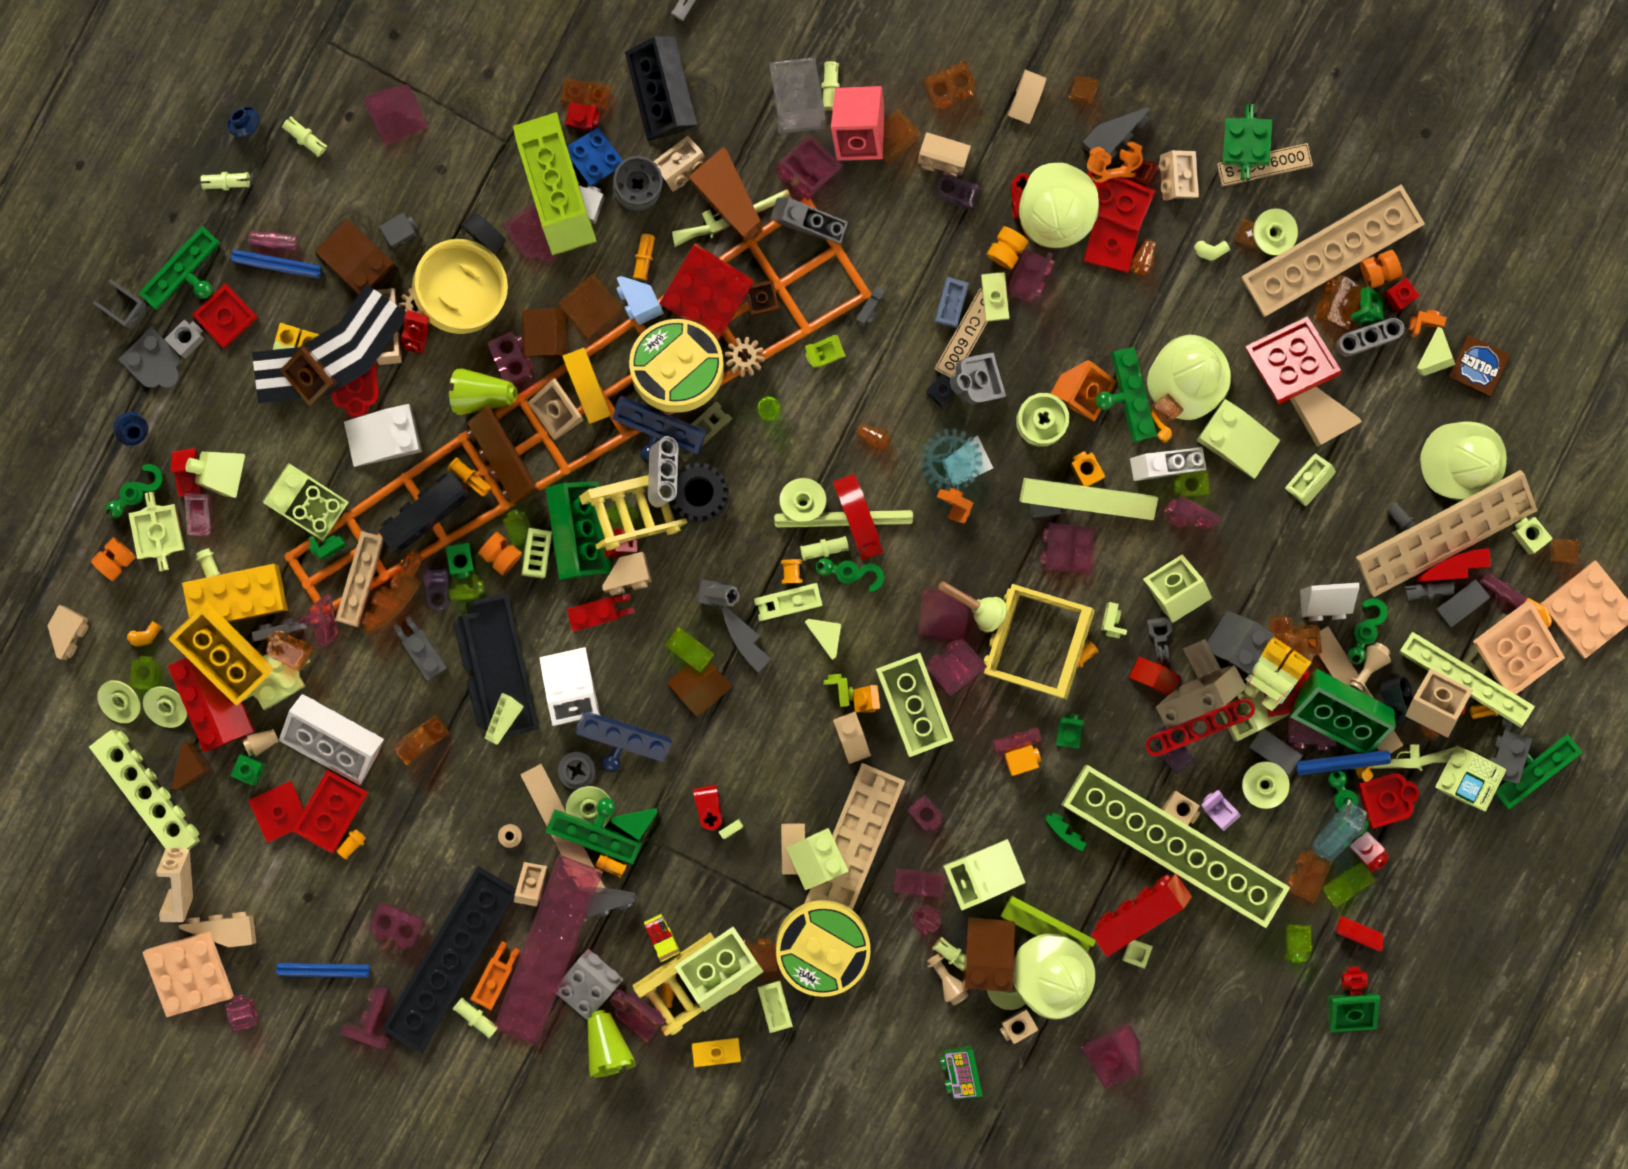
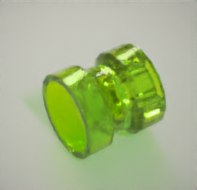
M764 397L758 403V415L766 422L775 421L780 416V403L774 397Z

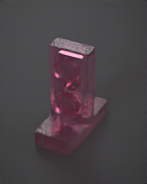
M380 985L376 990L372 989L368 999L371 1006L368 1012L365 1011L360 1021V1025H363V1027L359 1028L346 1023L343 1025L340 1034L382 1050L387 1049L391 1039L373 1032L389 988Z

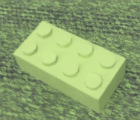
M920 653L876 669L908 757L953 741Z

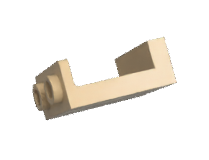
M172 847L165 849L156 871L158 877L171 878L172 888L169 889L160 910V922H184L193 899L190 849Z

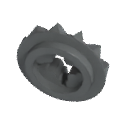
M582 752L567 754L562 758L558 766V775L561 782L571 789L588 786L595 776L596 769L593 760ZM582 761L581 770L584 771L583 773L586 776L578 774L572 780L573 771L570 770L571 768L568 765L576 767Z

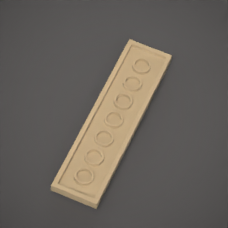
M1401 184L1243 275L1241 280L1262 316L1266 317L1425 225Z

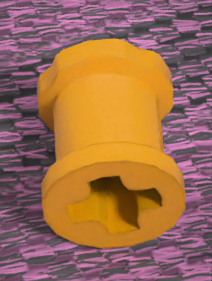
M781 560L784 569L782 584L802 583L799 568L802 560Z

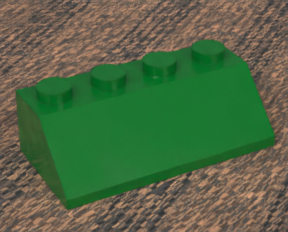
M599 481L562 483L546 487L559 580L609 574L612 571L610 558H605L604 548H596V544L604 540V534L595 507L591 503L582 505L579 497L589 489L600 487Z
M1318 669L1302 684L1290 712L1291 718L1359 753L1373 752L1396 728L1393 708Z

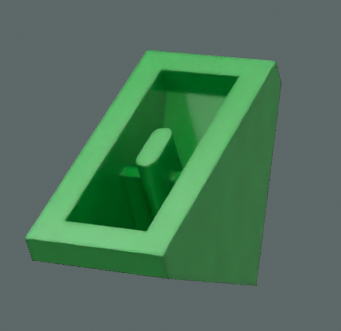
M658 808L610 817L613 824L637 840H640L658 814Z

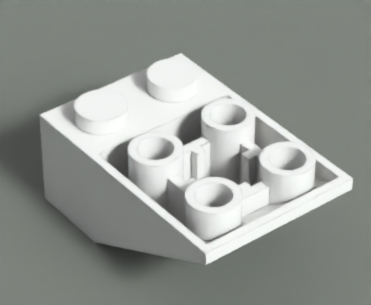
M585 647L540 657L547 703L553 726L579 721L584 710L600 715Z

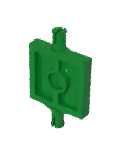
M1249 104L1245 105V117L1225 119L1223 165L1241 167L1240 180L1242 181L1245 179V172L1246 181L1250 180V169L1252 167L1270 166L1272 119L1254 118L1255 105L1253 104L1250 106V113Z

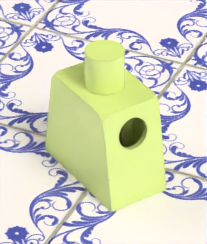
M201 452L199 460L193 458L187 460L186 471L196 474L195 484L225 497L236 498L245 454Z

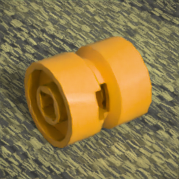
M1003 226L997 236L998 243H993L986 255L998 265L1012 270L1018 260L1017 253H1022L1029 241L1015 230Z

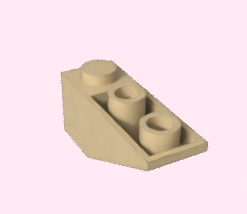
M246 911L232 913V918L223 919V914L209 916V921L201 922L199 917L185 919V924L179 925V929L195 935L210 931L214 942L226 947L256 943L253 915L247 916Z

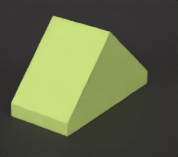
M1440 327L1437 328L1417 367L1420 375L1426 376L1456 365L1444 331Z
M812 619L806 620L805 624L832 660L835 659L841 624Z

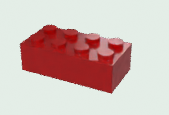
M1176 873L1171 877L1166 874L1156 881L1152 889L1146 887L1138 892L1132 902L1130 899H1127L1118 906V909L1113 914L1111 911H1108L1102 915L1099 921L1094 924L1096 928L1092 931L1091 935L1106 957L1184 909L1192 896Z

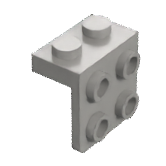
M587 949L556 985L554 991L580 1015L588 1019L592 1017L591 1013L599 1009L624 979L605 964L598 955Z

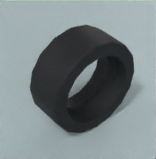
M472 212L461 224L462 228L473 239L489 249L493 254L506 242V239L476 212Z

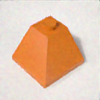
M1087 360L1061 374L1050 394L1062 400L1066 407L1095 421L1101 411L1096 405V396L1104 391L1111 393L1117 381L1093 362Z

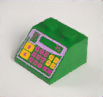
M971 1045L943 1050L944 1056L940 1057L942 1071L947 1070L949 1080H945L947 1094H952L953 1099L982 1097Z

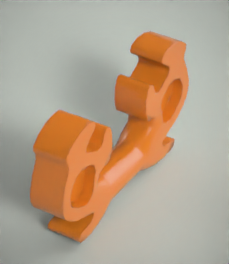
M1128 142L1127 146L1130 149L1128 151L1121 149L1119 155L1124 164L1120 168L1106 169V166L1111 163V155L1106 153L1105 149L1101 147L1093 148L1090 151V157L1087 162V169L1097 174L1092 177V180L1101 183L1111 178L1135 177L1136 174L1131 171L1137 169L1143 162L1142 146L1134 142Z

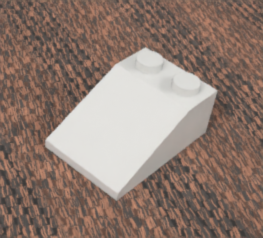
M410 404L384 409L344 421L354 467L422 452L414 411Z
M1359 583L1318 585L1301 589L1302 618L1309 617V621H1323V616H1332V620L1346 619V614L1353 613L1359 591Z

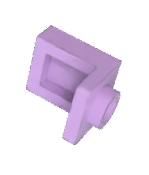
M1219 790L1208 794L1201 805L1204 812L1223 832L1241 816Z

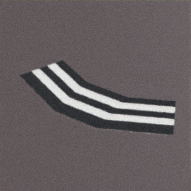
M366 284L341 322L307 343L295 348L252 352L258 403L302 399L300 394L281 373L280 369L303 346L308 347L338 383L323 396L332 394L369 372L403 323L406 311Z

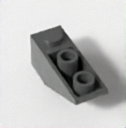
M1147 107L1099 124L1082 142L1081 147L1089 154L1093 148L1101 147L1105 149L1106 153L1111 155L1112 160L1118 153L1115 149L1121 143L1125 146L1134 136L1131 132L1136 127L1141 128L1149 120L1147 115L1150 109Z
M777 198L770 218L771 221L788 228L841 244L848 224L845 220L791 198Z
M581 885L562 891L558 898L567 923L575 922V924H580L587 921L590 916L597 914V917L609 914L611 909L619 907V910L631 907L636 899V893Z

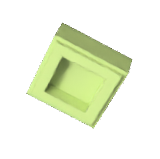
M738 819L719 831L723 839H726L742 829L743 824Z
M1133 940L1127 944L1122 960L1145 969L1153 946Z

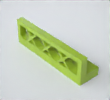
M1010 896L1000 915L1008 921H1015L1016 925L1037 936L1046 933L1063 935L1080 944L1087 952L1096 942L1095 939L1013 896Z

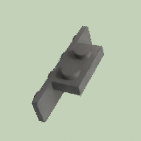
M1503 718L1501 726L1505 727L1503 736L1498 735L1495 748L1499 749L1496 758H1491V762L1506 769L1502 780L1519 784L1532 739L1511 733L1510 730L1513 722Z

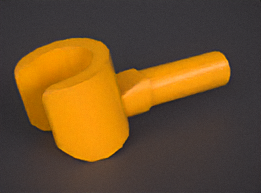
M1153 411L1151 412L1152 418L1160 429L1157 437L1163 443H1167L1172 438V431L1161 422Z
M1373 766L1356 768L1359 779L1363 778L1365 782L1371 780L1373 774L1370 769Z

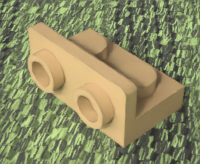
M686 136L653 162L659 167L662 178L670 189L675 191L684 186L690 180L688 176L704 164L707 159L689 136Z
M1172 150L1161 154L1159 168L1161 170L1163 200L1198 198L1196 151Z

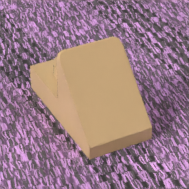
M524 862L514 902L532 906L538 905V902L541 901L547 866Z

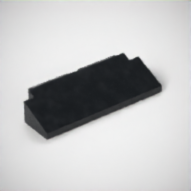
M508 593L476 599L466 603L468 614L458 617L459 619L454 622V629L463 667L466 670H471L472 677L467 680V686L477 726L488 730L499 698L504 693L523 705V709L503 738L539 730Z

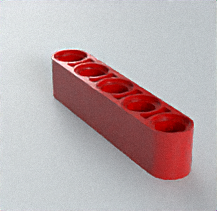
M1239 698L1218 709L1151 735L1146 741V750L1152 756H1161L1251 718L1255 712V705L1249 698ZM1240 703H1248L1251 707V712L1247 715L1240 714L1237 709ZM1222 711L1228 714L1229 721L1226 724H1220L1216 721L1215 717L1218 712ZM1196 721L1206 723L1207 730L1204 733L1195 731L1194 723ZM1173 731H1183L1185 739L1182 742L1174 741L1172 738ZM1151 740H1161L1163 749L1154 751L1150 746Z

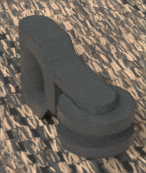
M1168 617L1148 619V635L1154 640L1156 659L1159 661V664H1163V660L1167 664L1170 662L1168 646L1164 645L1162 650L1161 646H1158L1157 643L1167 642V637L1173 631L1171 620ZM1166 627L1167 633L1158 636L1154 633L1153 628Z

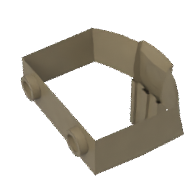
M1206 639L1183 648L1198 679L1178 687L1156 706L1167 729L1225 706L1246 688L1235 665L1223 669L1220 668Z

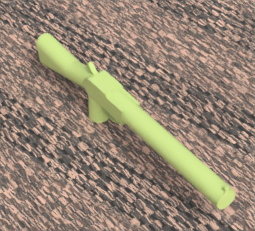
M788 189L753 206L756 212L759 213L774 206L777 198H791ZM707 210L702 213L707 225L672 231L674 245L676 247L701 235L710 234L712 238L714 234L726 229L729 225L723 218L715 221L714 217L719 214L713 216L711 211Z
M1419 744L1410 745V752H1400L1397 754L1396 759H1391L1390 764L1373 766L1371 769L1417 768L1422 771L1421 766L1448 763L1455 747L1420 757ZM1401 753H1410V759H1398V756Z

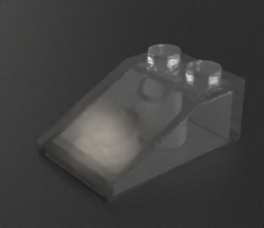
M815 57L769 62L779 134L825 129V111Z

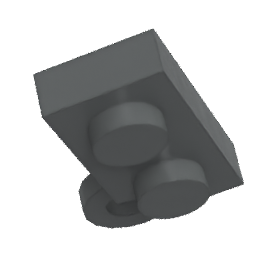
M294 618L280 621L281 625L272 627L271 624L261 625L257 627L258 631L252 632L254 642H261L301 632L308 628V624H302L300 621L294 622Z

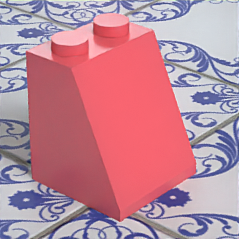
M882 86L835 89L831 132L837 161L883 159L884 98Z

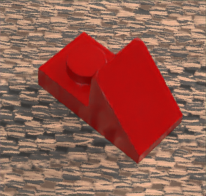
M196 448L172 452L171 473L175 474L179 498L203 494L202 487L195 484L196 474L186 471V463L189 458L198 460Z

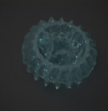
M947 429L943 431L944 437H941L936 432L935 438L937 441L935 442L932 438H928L927 441L931 447L926 445L922 447L924 451L928 452V455H920V459L927 460V462L920 464V468L928 467L923 476L927 477L930 474L933 476L929 480L930 484L934 483L935 480L939 481L937 489L941 488L942 483L946 484V491L950 490V485H954V489L959 490V483L962 484L963 488H967L968 485L965 480L968 479L971 483H974L975 479L971 474L979 475L980 471L975 469V466L980 467L983 465V462L976 461V458L982 457V453H974V450L979 448V444L970 445L974 439L972 436L967 441L964 440L966 435L964 431L960 437H957V429H953L952 436H949ZM950 442L947 453L933 454L939 445ZM957 443L965 447L970 459L958 455ZM953 449L954 459L958 463H954V466L951 467V472H949V462L945 461V457L949 458ZM932 462H937L945 467V478L936 472ZM970 466L963 476L952 479L956 467Z

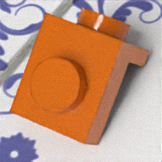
M1434 310L1417 312L1409 320L1408 330H1411L1410 337L1419 335L1421 325L1435 329L1438 327L1443 328L1447 317L1440 316L1441 313Z
M950 488L949 491L940 489L937 498L953 505L948 518L964 524L970 514L973 502L963 498V492L954 488Z

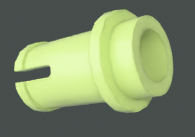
M209 548L196 553L198 557L196 561L199 560L206 578L220 574L212 556L214 553Z

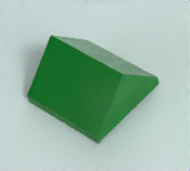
M1362 993V995L1354 996L1349 994L1327 996L1330 1033L1377 1029L1380 995L1376 993Z

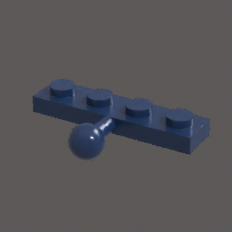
M623 396L618 399L612 417L617 422L651 435L648 445L644 446L640 452L642 460L646 463H649L651 446L659 441V439L667 436L676 440L678 447L698 454L707 432Z
M585 710L575 729L577 735L614 746L611 753L602 760V767L607 772H615L619 769L621 764L619 756L623 749L663 762L672 744L671 738Z

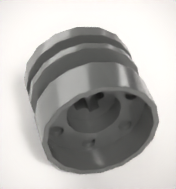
M643 156L629 157L619 164L615 170L613 191L620 205L627 210L635 212L645 211L654 206L660 197L663 182L662 174L657 164ZM633 183H642L641 190L639 188L634 190Z

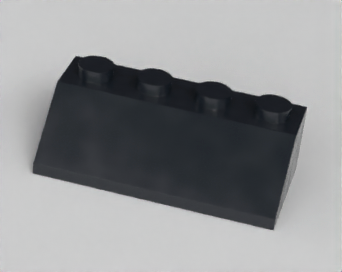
M654 36L626 51L625 55L647 140L682 133L696 126L697 122L675 36Z
M451 472L449 475L447 473L441 475L436 480L437 484L433 488L429 489L427 487L417 495L418 500L413 504L410 502L406 503L399 509L400 514L394 519L391 516L381 524L382 528L379 530V533L393 552L397 554L403 552L471 497V494L455 474Z

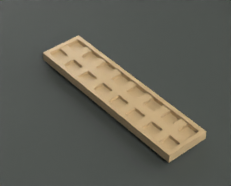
M1519 470L1357 556L1356 560L1369 593L1375 597L1536 512L1537 508L1525 474Z
M861 764L832 835L848 872L810 888L805 903L829 900L841 903L853 910L904 786V780L866 764Z

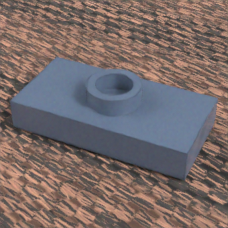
M950 277L946 278L935 323L957 328L969 285L968 282Z

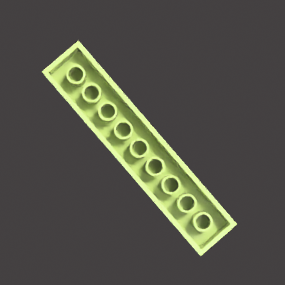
M1088 765L1083 767L1061 804L1262 927L1267 928L1290 889L1286 884Z

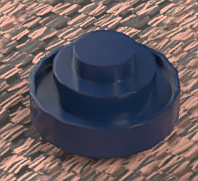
M253 107L240 108L232 113L227 123V129L234 137L250 136L257 129L260 115Z
M137 412L123 413L114 422V436L123 445H137L145 440L148 435V423Z

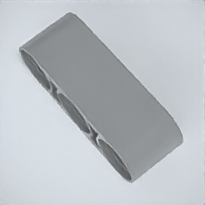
M1390 318L1346 333L1337 340L1335 345L1336 351L1341 356L1347 357L1398 339L1403 334L1404 324L1397 318ZM1391 324L1396 327V335L1393 336L1387 332V325ZM1366 332H1371L1375 336L1374 343L1366 341ZM1343 340H1350L1353 343V349L1350 351L1346 350L1343 347Z
M669 436L657 441L651 446L649 451L648 500L650 504L657 508L663 507L672 501L677 494L678 444L676 440ZM660 491L663 492L665 498L661 496Z

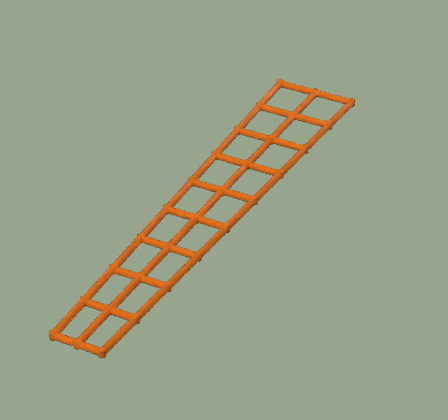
M805 197L803 200L800 201L801 203L816 208L811 198ZM774 221L765 225L755 239H749L746 243L742 241L718 257L727 263L749 248L768 279L773 280L775 291L779 294L800 327L799 330L757 355L763 356L765 360L867 301L871 296V292L841 245L826 240L830 246L829 249L779 279L757 245L759 240L781 226V224ZM836 255L860 294L808 324L785 287ZM663 296L658 299L659 303L662 300ZM748 301L743 302L739 306L732 320L750 310ZM629 318L587 347L585 350L588 358L631 328L635 327L639 335L647 330L644 324L638 325L635 318ZM727 327L722 336L728 345L731 343L737 347L736 339ZM743 352V355L740 354L739 357L742 359V362H747L748 358ZM565 363L522 393L517 394V399L513 401L512 405L500 407L494 411L499 420L517 406H520L537 434L516 446L517 453L521 455L542 441L560 468L535 483L539 491L570 475L577 469L642 432L632 427L628 429L625 424L612 419L615 408L609 398L633 384L631 374L605 391L600 386L611 414L609 417L620 434L567 464L551 439V435L544 428L527 401L543 389L552 379L555 378L557 380L566 374L568 369ZM732 369L725 372L721 385L740 375L741 369L735 374L732 373ZM582 405L576 408L581 416L585 414ZM467 431L459 434V436L405 473H402L401 476L350 511L344 513L337 519L326 537L347 524L356 540L359 541L362 530L354 518L402 485L406 486L414 501L418 500L417 495L420 491L412 479L461 445L478 470L476 474L491 486L490 490L499 505L448 535L440 523L436 524L432 529L439 540L386 570L379 559L376 567L378 576L373 578L370 590L516 506L512 501L508 503L501 488L490 473V470L493 469L490 463L485 465L469 440L471 438ZM463 484L466 489L470 487L467 484ZM313 535V537H315V538L318 540V542H321V541H322V540H320L319 538H317L316 536ZM307 539L290 552H287L285 559L320 615L326 617L339 609L342 597L325 605L314 585L352 562L356 548L308 578L296 559L309 550L308 546L311 542Z

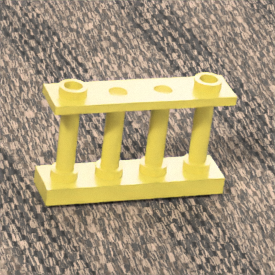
M649 475L589 489L579 496L582 505L591 503L595 507L605 537L604 540L596 544L597 549L606 547L607 551L620 547V543L663 532L671 535L681 531L680 527L686 524L687 520L685 518L675 521L670 504L667 503L661 507L666 523L654 525L644 495L645 489H648ZM660 491L661 496L665 498L663 492ZM632 493V496L636 497L646 527L645 529L634 530L624 500L625 494ZM611 498L612 501H615L625 534L614 536L603 504L605 499Z
M711 932L632 985L639 998L643 996L649 997L666 1022V1024L661 1026L665 1036L676 1034L683 1028V1024L703 1011L698 1003H692L677 981L676 973L678 972L674 966L713 941L715 938ZM663 982L665 984L668 983L686 1009L675 1018L656 992V987ZM740 987L739 989H737L736 991H734L732 994H734V993H736L737 991H739V990L741 989V987Z

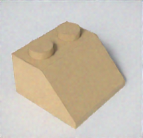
M1430 668L1405 716L1448 738L1473 690Z

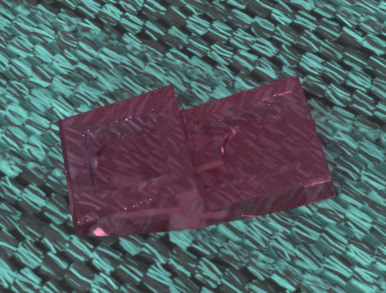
M895 868L893 892L943 897L945 874Z

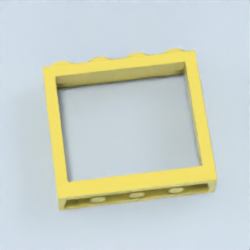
M1012 584L1011 589H1008L1004 595V602H1006L1007 608L1005 618L998 627L997 633L992 634L989 644L992 649L990 655H986L984 658V673L988 676L1067 700L1095 610L1091 607ZM1020 595L1080 613L1057 689L996 670Z

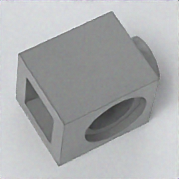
M183 320L164 340L186 359L205 338L201 335L203 330L194 321L189 323ZM190 332L191 340L183 343L181 340L182 335Z

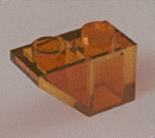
M435 715L406 734L392 748L407 766L443 740L450 732Z

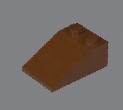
M348 219L314 251L358 294H360L366 284L375 290L397 267Z
M968 917L962 988L1012 992L1015 921Z

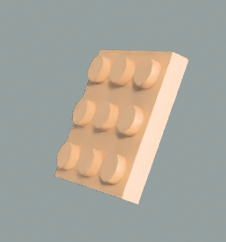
M1596 560L1540 603L1548 608L1553 622L1583 659H1586L1628 625V600Z
M1526 601L1473 641L1497 683L1515 695L1565 658L1531 601Z
M210 931L149 948L143 952L166 1017L229 1000L234 996Z

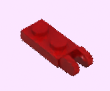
M630 594L614 598L609 597L566 609L572 632L615 621L619 617L635 613L634 608L630 607L618 612L615 610L614 604L628 601L631 599Z

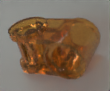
M282 631L272 632L268 637L267 654L272 659L278 660L294 670H303L314 651L313 647L305 641L298 640Z

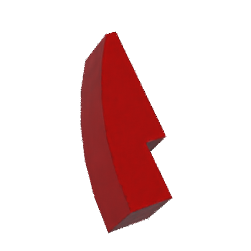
M1489 548L1469 551L1443 560L1418 576L1417 582L1468 578V569L1491 567Z

